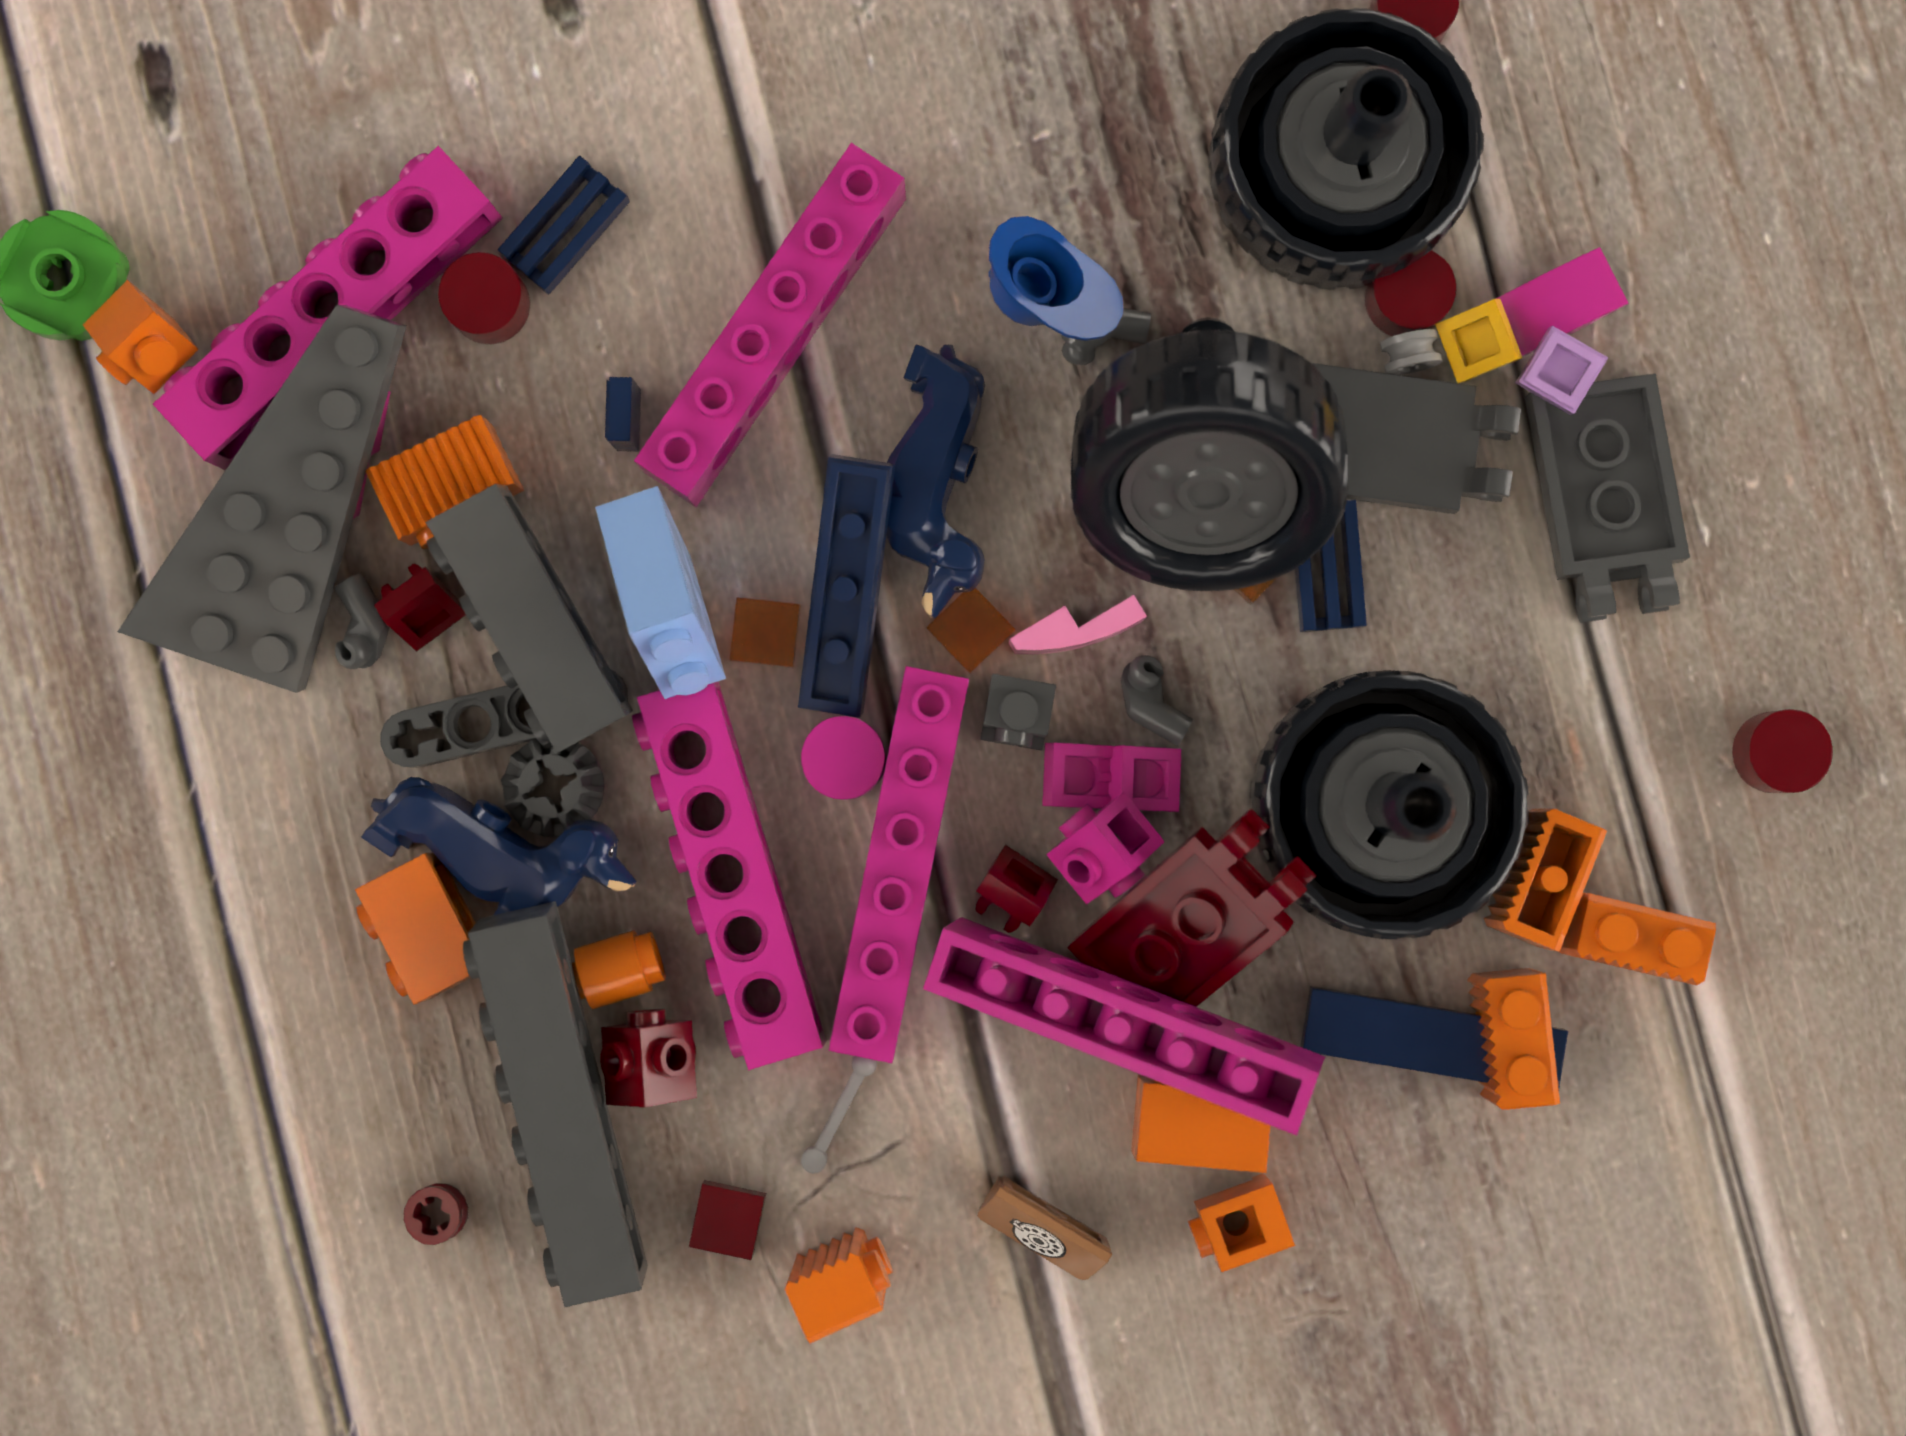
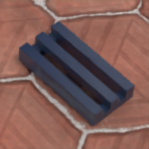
M579 155L497 250L545 293L550 295L630 203V200L622 190L613 186L602 173L593 169L589 162ZM586 180L588 184L523 257L521 253ZM603 194L607 200L544 273L536 267L556 244L564 238L596 198Z
M1356 500L1346 501V508L1340 521L1348 615H1340L1333 534L1320 549L1326 617L1315 618L1310 559L1295 569L1300 632L1363 628L1367 626Z

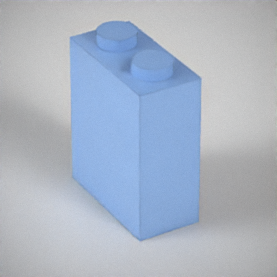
M658 486L596 506L628 633L664 699L676 695H691L703 690L711 683L726 679L692 558Z

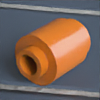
M635 930L574 949L575 962H572L580 999H586L593 1010L652 992V984L666 980L662 957L651 931L637 935Z

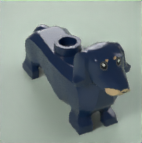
M916 344L903 378L913 383L911 386L912 392L923 395L924 404L922 410L887 461V463L896 464L886 538L892 549L901 557L928 567V578L923 590L921 603L926 614L930 618L936 619L955 593L971 592L981 581L984 572L985 558L982 549L972 539L949 526L945 511L955 481L966 483L976 462L978 447L970 445V441L981 412L985 381L977 368L956 358L953 345L944 344L940 349L939 355Z
M410 777L401 781L386 799L373 798L371 807L379 815L361 836L362 839L389 857L395 856L401 845L410 849L414 843L426 844L466 890L477 898L499 902L498 909L494 915L556 901L557 907H560L571 897L583 877L593 879L604 887L617 892L631 889L637 882L617 858L619 840L613 830L603 822L589 819L578 820L568 826L550 845L536 846L507 827L511 817L497 805L479 799L474 805L449 788L437 783H430L420 777Z

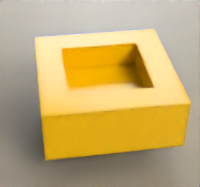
M1493 299L1435 324L1457 384L1523 358L1501 299Z

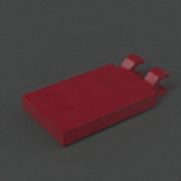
M1251 808L1217 840L1203 827L1198 829L1079 933L1067 948L1083 964L1197 1007L1288 933L1294 921L1283 910L1292 905L1307 891L1305 885L1312 881L1316 875L1297 856L1268 882L1247 861L1244 856L1261 841L1259 837L1270 828Z

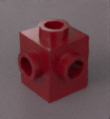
M644 1009L626 1012V1024L601 1027L602 1050L600 1065L604 1074L606 1105L647 1108L697 1098L695 1073L696 1046L693 1040L692 1020H666L665 1009Z

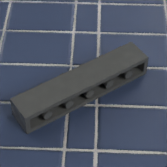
M556 901L480 918L468 932L470 940H465L463 943L464 961L471 979L480 978L486 1001L481 1003L479 1007L481 1027L488 1042L496 1040L502 1064L497 1065L495 1070L497 1088L504 1104L512 1102L518 1126L512 1128V1145L518 1164H528L533 1187L528 1188L527 1192L530 1216L536 1227L544 1226L549 1248H545L543 1252L547 1281L551 1287L559 1286L564 1307L640 1291L648 1264L608 1106L606 1105V1098Z

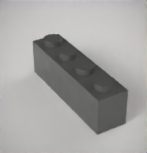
M494 484L426 522L434 536L427 540V545L433 558L445 574L454 571L466 592L459 599L467 618L477 631L480 632L485 628L487 629L498 649V652L492 655L495 667L509 688L512 689L519 686L531 707L524 712L526 721L534 736L542 745L550 742L556 753H559L633 711L507 485Z

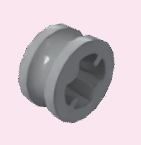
M1416 330L1395 335L1381 341V351L1387 352L1390 356V362L1385 365V372L1387 374L1402 375L1426 370L1443 362L1441 353L1433 350V342L1438 339L1437 330Z

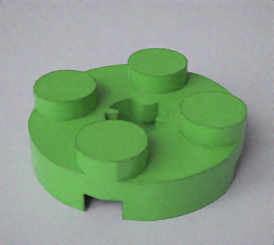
M65 210L46 211L49 214L47 216H40L31 222L23 219L16 223L0 240V298L4 303L0 304L6 315L21 327L44 338L52 340L75 339L79 341L92 339L83 324L127 281L130 270L127 257L118 249L113 238L104 229L86 217ZM62 260L70 261L72 264L70 272L73 274L71 282L66 287L62 286V290L52 291L54 282L46 276L48 269L52 264L62 268Z

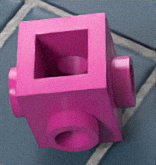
M1123 792L1096 813L1087 804L1058 827L1065 838L1046 855L1087 905L1107 890L1110 891L1114 898H1117L1145 875L1139 866L1165 841L1128 795Z

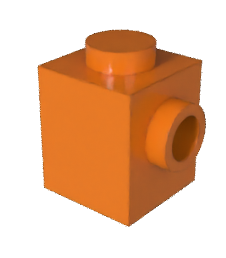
M129 280L83 324L84 328L102 350L96 357V360L124 385H127L134 378L153 394L199 350L174 318Z

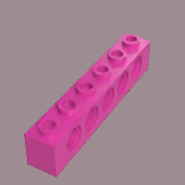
M850 143L635 458L634 462L645 474L693 506H698L906 201L905 178L853 143Z
M439 146L429 154L422 153L411 159L401 170L400 180L382 197L374 196L361 204L353 214V223L335 239L329 238L317 244L305 259L306 265L288 282L280 281L267 289L258 301L259 308L241 324H232L222 330L211 343L212 351L194 367L188 366L177 371L165 383L163 388L165 393L153 405L204 461L223 470L227 469L329 317L316 318L315 316L316 303L323 295L335 292L338 294L337 305H347L392 320L445 272L451 263L466 253L503 219L486 196ZM425 208L433 210L432 220L424 230L408 232V221L413 213ZM374 251H385L386 258L382 268L374 274L362 275L361 265L365 257ZM288 334L291 340L288 353L277 361H270L268 356L270 344L277 337ZM241 377L243 381L241 395L234 402L224 405L222 401L223 387L232 378Z
M905 667L828 1051L893 1064L969 678Z
M719 681L711 683L703 690L691 695H676L664 699L662 693L658 690L638 696L637 700L641 712L632 715L634 730L643 751L652 749L659 773L650 776L653 794L661 812L670 810L677 835L668 838L671 854L679 873L689 871L696 896L687 898L688 910L697 935L707 932L714 957L705 960L706 970L715 996L725 994L732 1019L724 1021V1030L733 1057L744 1056L747 1069L752 1070L823 1048L827 1040ZM696 732L705 742L706 755L698 766L685 769L677 762L674 755V747L682 735ZM705 793H713L718 796L725 809L722 822L712 830H705L699 827L692 815L694 802ZM722 854L735 857L743 868V879L740 885L733 891H725L718 888L711 879V865ZM736 917H750L760 926L762 939L756 950L751 952L740 951L730 942L728 930L731 922ZM759 978L768 979L778 987L781 998L776 1010L763 1013L752 1008L747 1000V988L752 980Z
M963 917L943 928L923 986L924 990L1296 1136L1325 1056Z

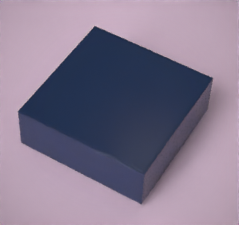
M609 377V381L606 383L605 438L617 451L639 452L641 389L632 377Z

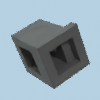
M992 674L980 740L1043 751L1044 740L1048 736L1056 684Z

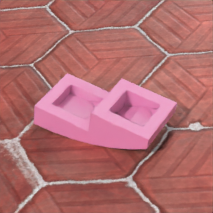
M1132 595L1078 628L1066 606H1063L1011 637L1008 644L1014 654L1026 655L1059 653L1079 649L1121 634L1141 623L1147 616L1136 597Z

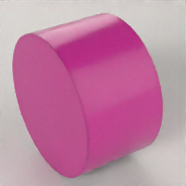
M837 716L822 721L811 730L803 744L801 763L805 777L818 792L830 798L850 800L864 796L879 783L886 766V752L881 738L867 723L854 717Z

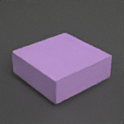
M1551 326L1547 329L1515 383L1572 415L1575 414L1608 360V357L1558 328Z

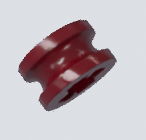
M435 1183L416 1191L408 1199L404 1208V1223L407 1232L414 1240L426 1245H437L455 1237L464 1228L468 1219V1205L465 1196L457 1188L449 1184ZM434 1197L442 1200L441 1210L450 1214V1222L446 1221L436 1227L437 1230L430 1228L431 1218L421 1214L422 1205L427 1206L435 1202Z

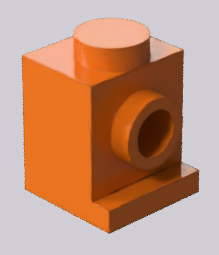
M1264 1173L1252 1177V1180L1194 1201L1199 1217L1189 1220L1188 1224L1201 1258L1213 1254L1221 1272L1295 1246L1273 1183ZM1238 1210L1245 1213L1246 1219L1242 1228L1236 1231H1229L1224 1228L1223 1220L1227 1214Z

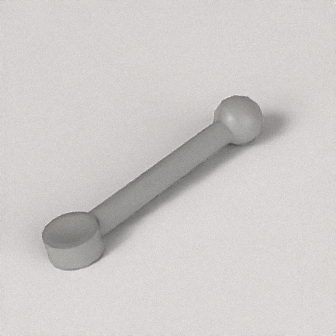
M857 1056L853 1057L852 1068L854 1071L815 1146L807 1148L802 1155L801 1164L807 1172L812 1174L819 1173L825 1168L828 1160L826 1150L864 1077L873 1074L876 1070V1060Z

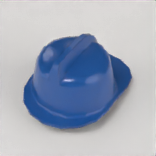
M1029 216L1012 217L996 228L989 243V261L992 267L989 270L990 291L994 302L1004 315L1019 324L1026 326L1046 325L1065 337L1084 341L1103 338L1117 328L1123 315V297L1115 280L1099 264L1072 245L1060 232L1044 221Z

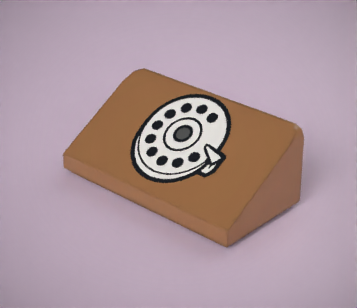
M998 1176L978 1210L980 1220L1080 1280L1089 1279L1106 1265L1112 1256L1106 1237L1005 1176H1002V1178Z

